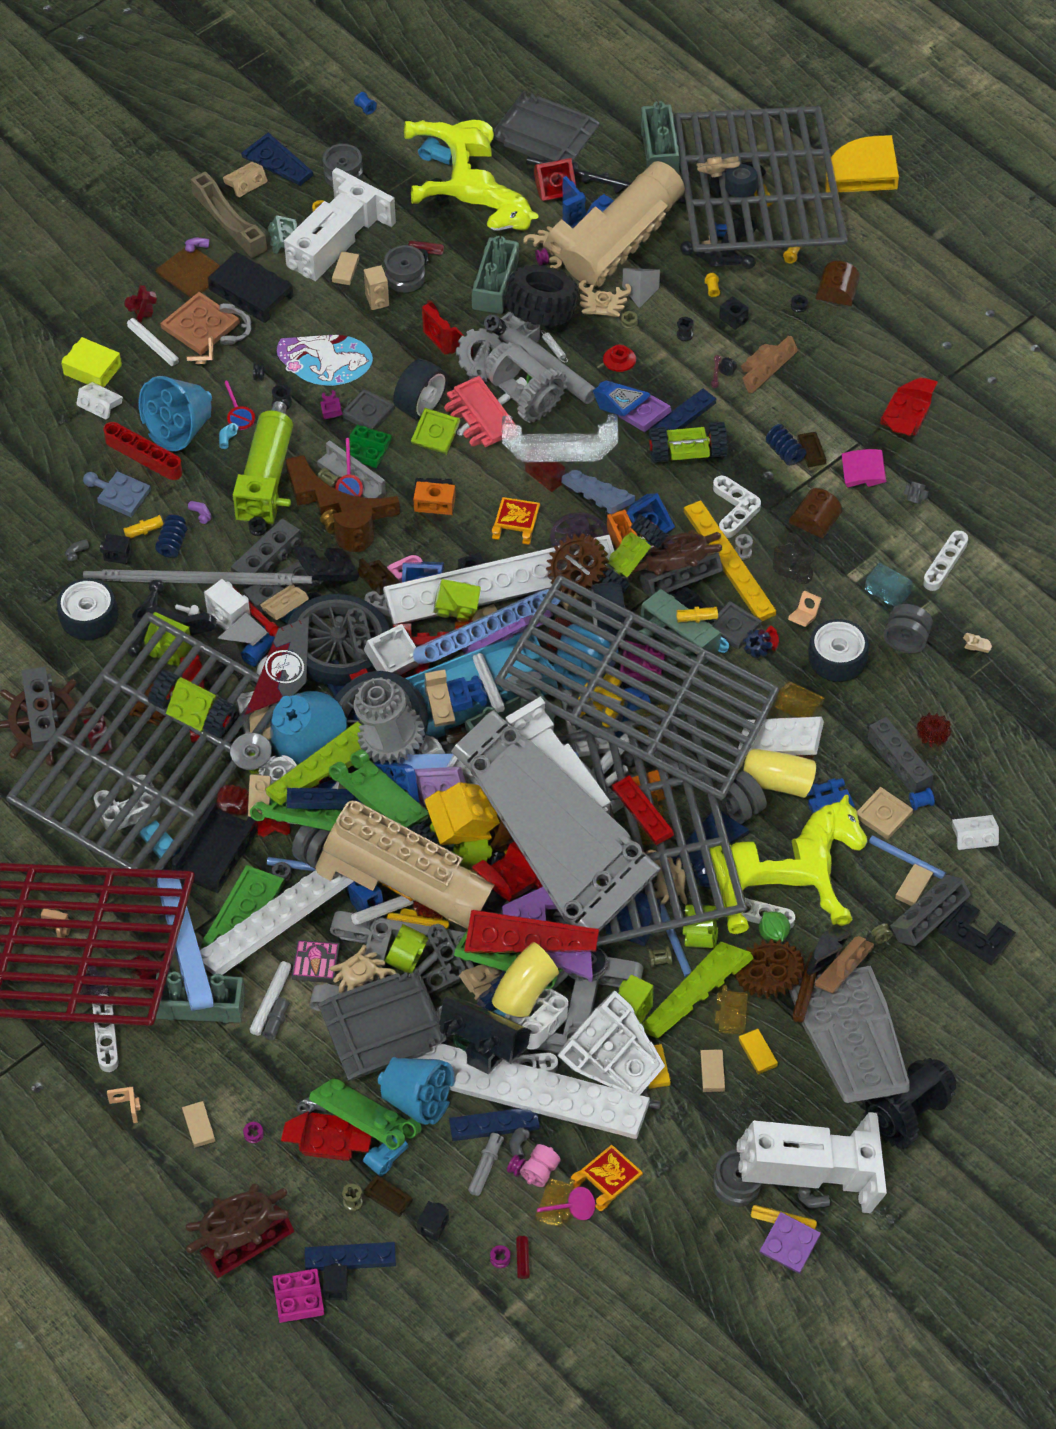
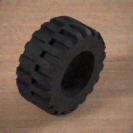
M526 265L522 268H517L510 275L505 303L509 311L524 322L528 321L533 325L557 326V324L562 325L569 321L574 315L579 289L575 280L573 281V278L570 275L567 276L563 271H558L556 268H549L545 265Z

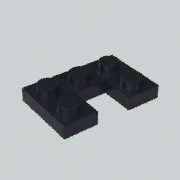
M297 547L293 552L307 575L312 576V580L357 581L360 577L346 552L341 548H327L324 555L328 561H321L312 547Z
M964 901L947 917L939 927L938 932L992 966L1013 940L1016 932L998 921L987 935L970 926L979 916L980 910Z

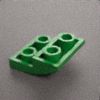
M357 425L350 434V455L364 465L377 468L389 447L392 435Z

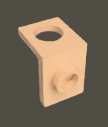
M213 337L208 338L209 355L187 356V361H195V364H206V360H213Z
M803 591L798 609L789 615L788 620L806 627L816 618L822 598ZM806 598H811L814 601V608H808L805 605Z
M133 1087L107 1090L110 1104L130 1101L133 1123H138L137 1111L141 1110L139 1097L135 1098ZM116 1094H124L122 1097H113Z

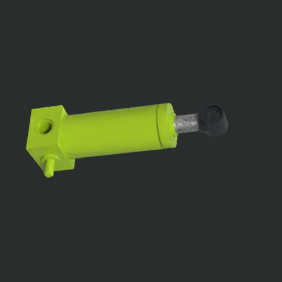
M285 384L273 387L272 410L262 412L258 417L244 475L238 474L233 492L236 520L250 521L253 517H262L266 523L274 524L278 506L289 507L291 505L290 499L278 497V485L293 429L292 420L285 414L286 410L292 405L291 389Z

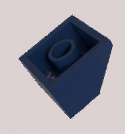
M638 893L634 899L641 927L653 925L647 895ZM656 898L661 913L660 899ZM626 905L617 914L620 932L633 929L628 906ZM610 923L605 926L606 934L609 935L612 934ZM651 934L627 939V941L645 946Z

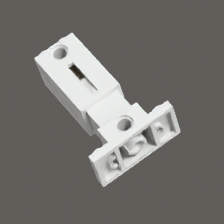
M337 167L332 171L335 198L330 203L324 201L284 240L286 266L314 281L340 257L341 251L345 252L355 242V234L363 226L369 228L376 220L390 227L396 223L394 197Z
M541 696L506 717L505 721L510 726L517 728L519 734L524 739H529L602 809L608 814L610 813L611 801L570 745L566 744L563 746L554 734V723L545 712V702ZM507 735L505 737V740L508 742H512L516 739L512 735Z
M869 1112L851 1136L830 1135V1129L824 1127L753 1121L748 1129L745 1130L741 1139L737 1141V1152L740 1153L738 1169L742 1174L743 1182L819 1188L822 1183L843 1184V1191L859 1192L858 1200L862 1206V1213H871L887 1194L877 1113Z

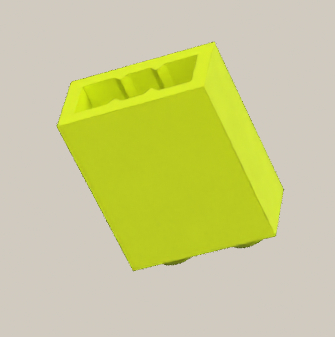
M83 337L73 345L72 350L68 355L64 356L61 363L64 375L85 384L93 382L102 387L106 386L122 366L119 352Z

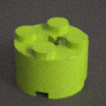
M484 839L454 844L453 851L450 852L463 858L460 866L470 870L482 860L487 861V858H490L492 855V848L488 845V840Z
M686 905L685 917L696 915L694 906ZM702 905L704 913L716 910V906ZM718 918L683 926L685 947L715 948L718 937L716 922Z
M402 924L385 959V963L403 972L412 974L429 938L425 934Z

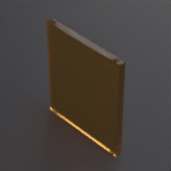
M183 248L155 271L192 298L198 292L203 293L209 288L208 277L220 265L196 248L193 252H187Z

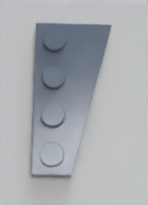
M572 470L562 476V483L577 493H584V497L588 500H595L596 505L600 508L606 507L609 514H613L635 502V495L628 493L626 490L615 488L609 483L601 482L595 477L584 475L581 471Z

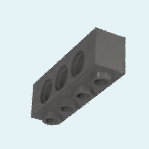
M282 518L231 566V572L271 573L280 561L285 560L287 555L300 545V529ZM241 584V585L244 586L245 588H249V587H251V586H253V585H255V584Z
M299 561L277 572L293 573L295 576H308ZM313 580V584L294 583V586L307 592L319 587L324 583V580ZM255 584L243 590V593L263 615H266L267 612L263 611L260 604L289 585Z
M885 717L869 725L868 741L908 790L915 794L925 791L926 788H931L934 774L889 719Z
M945 875L890 926L898 942L916 946L971 895L963 878Z

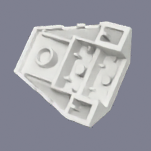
M613 991L590 1014L557 1055L572 1070L611 1088L638 1095L646 1089L665 1067L654 1045L644 1032L645 1029L635 1016L632 1006L616 991Z

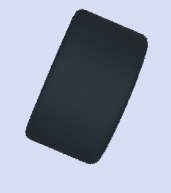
M740 164L739 167L727 169L725 173V190L730 195L748 197L756 192L758 173L753 167Z

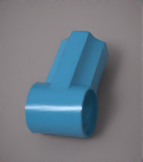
M428 137L418 150L419 156L426 161L435 159L452 165L450 148L440 145L439 141L433 137Z
M392 1135V1140L398 1144L396 1137ZM405 1141L402 1146L395 1150L389 1149L383 1143L378 1148L374 1147L369 1150L363 1162L379 1176H383L389 1171L393 1161L408 1148V1143Z

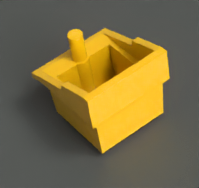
M459 782L445 791H436L424 800L440 845L460 844L462 842L484 839L490 840L492 837L489 831L500 823L495 809L479 785Z

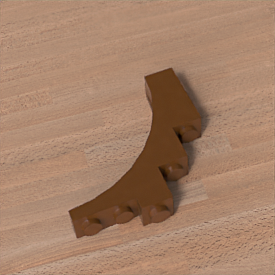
M304 455L285 459L287 474L297 506L316 502L321 516L324 512L331 509L339 513L371 505L373 521L400 514L398 496L387 498L352 496L336 490L316 476Z

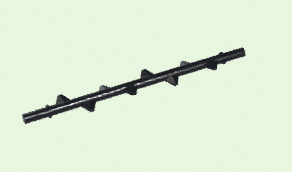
M527 157L526 164L534 166L548 162L547 160ZM576 162L572 163L574 176L581 177L584 183L592 180L612 185L615 193H619L631 184L626 181L610 178L607 172L598 175L579 170L578 164ZM681 196L676 201L677 204H686L685 197Z

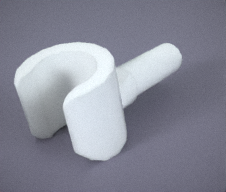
M178 604L175 606V609L189 613L188 616L200 613L196 605H192L191 608Z

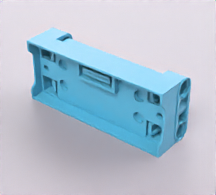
M518 633L507 641L503 642L500 640L405 678L417 688L426 703L428 712L427 736H433L435 739L445 735L446 729L465 723L466 720L483 713L486 707H492L489 697L485 706H481L475 701L473 702V708L454 713V724L435 727L428 696L425 693V673L445 669L446 682L465 677L466 681H470L473 676H479L473 656L481 653L495 682L496 676L523 633ZM531 635L529 641L540 646L537 637ZM526 648L522 649L521 654L555 671L548 659ZM517 660L513 664L514 667L523 672H538ZM508 673L505 679L513 675ZM540 673L542 676L541 681L558 689L556 680ZM496 684L503 703L519 696L511 691L504 690ZM540 690V692L542 693L543 696L546 695V694H548V693H546V692Z

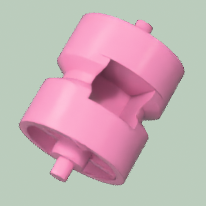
M538 1144L532 1151L529 1161H526L520 1169V1174L527 1180L528 1184L544 1187L550 1178V1172L554 1171L560 1163V1157L553 1151L552 1147L549 1148Z

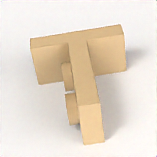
M445 669L425 673V693L428 696L435 727L455 723L446 683Z

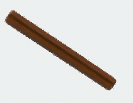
M813 951L809 954L794 1007V1022L802 1023L804 1021L817 972L810 976L806 973Z

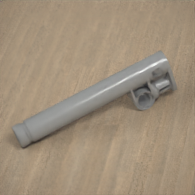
M511 312L500 318L505 321L507 328L503 334L499 335V338L507 344L511 342L515 345H521L529 355L547 370H550L551 367L553 369L557 367L562 370L568 377L566 379L568 383L565 384L567 386L566 389L585 404H589L595 399L593 393L594 386L590 385L585 379L536 343L540 340L539 324L533 325L531 322H524L521 318L515 317Z

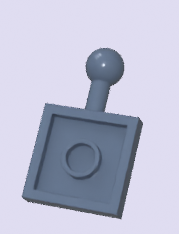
M118 471L109 483L100 480L94 472H88L83 477V482L86 486H97L104 489L97 498L98 503L129 517L134 515L151 491L150 485Z

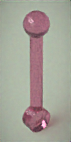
M719 355L714 356V378L711 381L713 388H717L719 385L717 381L718 365L721 360Z

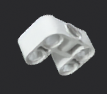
M138 775L136 777L143 781L146 775ZM133 785V790H134V792H135V790H136L138 787H136V786ZM101 790L94 795L96 809L108 795L109 791ZM144 792L116 831L136 824L150 805L148 803H151L155 797ZM113 800L100 818L106 830L128 800L120 803ZM160 806L152 816H156L160 812Z
M551 988L543 990L533 1007L535 1013L532 1016L516 1017L508 1014L505 1015V1018L532 1031L527 1049H537L567 1020L568 1000L565 996Z

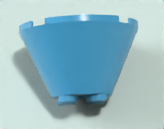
M165 376L153 377L143 385L139 395V413L142 424L146 423L150 431L148 435L157 445L168 451L181 450L191 442L207 419H210L212 395L209 391H205L196 384Z
M308 691L292 696H283L276 705L270 725L271 747L277 757L286 755L299 765L347 729V718L341 705L328 694Z

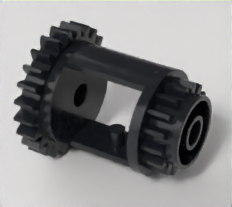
M925 1058L924 1060L913 1062L907 1070L910 1088L908 1092L861 1100L863 1104L860 1107L865 1110L864 1116L869 1112L877 1113L880 1137H884L885 1143L889 1141L892 1147L896 1145L898 1149L901 1147L903 1149L919 1137L917 1134L920 1131L917 1128V1125H919L917 1122L918 1116L929 1108L943 1110L950 1105L951 1099L956 1094L954 1092L956 1089V1079L950 1068L940 1060Z

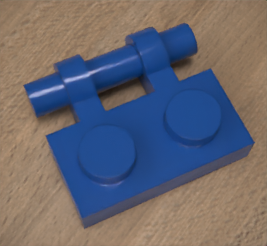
M473 676L470 681H466L465 677L446 682L454 713L473 708V702L475 701L481 706L487 704L488 696L486 691L483 690L484 684L479 679V676Z
M835 778L830 779L827 783L820 785L817 783L812 784L807 796L813 795L814 799L808 801L812 814L825 805L840 802L845 795L849 796V804L855 807L848 790L839 791L838 789L845 786L843 778L835 780ZM831 791V794L821 795V792Z

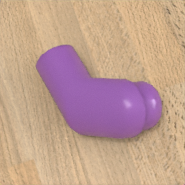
M195 237L186 240L185 250L193 252L195 246L208 248L209 239Z
M189 502L188 509L199 512L198 519L200 523L206 524L211 520L212 515L204 503Z

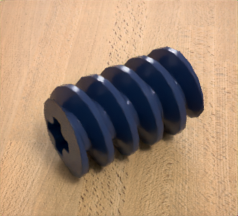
M777 424L770 429L766 436V443L775 450L776 454L784 460L786 465L797 464L805 457V448H802V445L797 443L798 441L793 438L792 434L788 433V430L782 424Z
M174 514L166 516L155 546L159 554L168 558H176L178 556V551L181 549L185 533L188 530L183 517Z

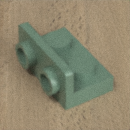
M276 215L274 220L270 222L268 232L271 236L270 245L273 248V253L277 254L281 247L285 248L284 240L297 228L296 219Z

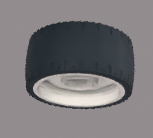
M415 360L404 370L397 382L393 395L394 405L407 415L420 419L424 408L434 410L441 401L447 386L446 372L427 360Z
M93 578L73 581L62 589L57 600L58 617L64 631L79 640L98 639L110 632L116 624L118 615L116 598L112 589L103 581Z
M608 582L591 586L592 592L625 608L620 583ZM591 600L592 608L621 623L625 621V617ZM593 617L594 625L603 630L606 629L615 636L617 635L619 630Z
M845 619L827 620L815 628L808 648L809 662L815 673L827 680L844 682L860 675L866 666L869 642L866 633L859 625Z

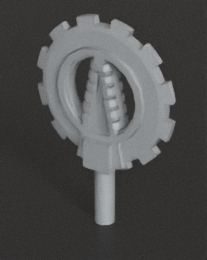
M479 328V331L471 329L466 332V337L462 335L458 341L460 343V346L456 348V355L460 359L458 363L461 368L464 367L467 371L466 374L470 376V380L480 376L484 382H487L489 376L485 372L487 369L485 362L489 356L490 348L493 350L502 343L498 339L499 336L494 332L491 334L486 332L487 329ZM475 343H482L472 360L470 354L472 346Z

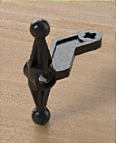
M743 216L733 219L736 242H740L741 238L746 236ZM751 216L754 233L757 227V219ZM727 231L721 243H729ZM685 241L680 246L682 254L691 255L693 253L712 266L742 264L743 268L752 269L756 264V260L752 255L742 257L735 253V250L695 252L690 241Z
M160 580L150 582V594L132 614L135 627L147 612L151 614L156 612L188 626L190 636L212 631L217 623V619L209 613L183 616L157 606L158 595L164 590V584ZM150 622L128 649L130 656L136 658L142 651V643L145 640Z

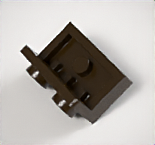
M363 558L359 559V576L362 579L364 578L370 588L379 595L384 594L383 588L385 586L400 583L380 560L368 564Z

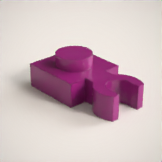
M332 390L331 396H325V393H322L323 401L320 403L324 419L343 415L336 392Z

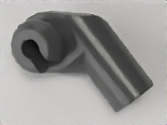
M309 1097L297 1105L299 1114L308 1111L311 1113L314 1110L328 1111L309 1100Z
M520 1127L514 1131L509 1140L512 1155H519V1159L524 1157L521 1144L530 1137L529 1130Z

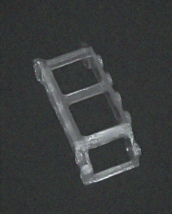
M607 415V422L598 424V434L522 435V425L512 423V416H502V444L521 462L600 461L618 443L617 415Z

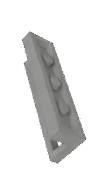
M329 440L326 443L327 453L317 461L318 466L321 469L328 468L335 476L339 475L342 477L347 475L346 452ZM350 455L351 475L357 476L363 484V494L361 497L383 498L386 495L385 480Z

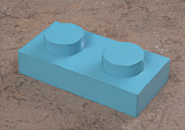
M156 820L144 827L139 833L146 843L160 825ZM165 831L152 850L161 858L173 842V839ZM180 847L177 849L173 856L180 852Z

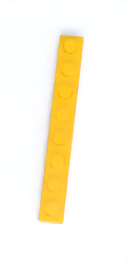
M700 500L685 506L684 513L698 534L704 537L715 532L721 534L719 540L708 545L720 544L722 546L719 556L723 571L752 614L762 621L776 616V609L724 533L720 530L702 501Z

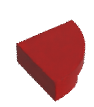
M770 625L765 632H768L772 639L769 642L773 643L772 650L776 651L779 645V637L776 629Z

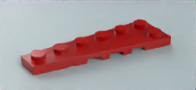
M471 910L464 952L522 953L532 942L537 943L545 952H596L599 929Z

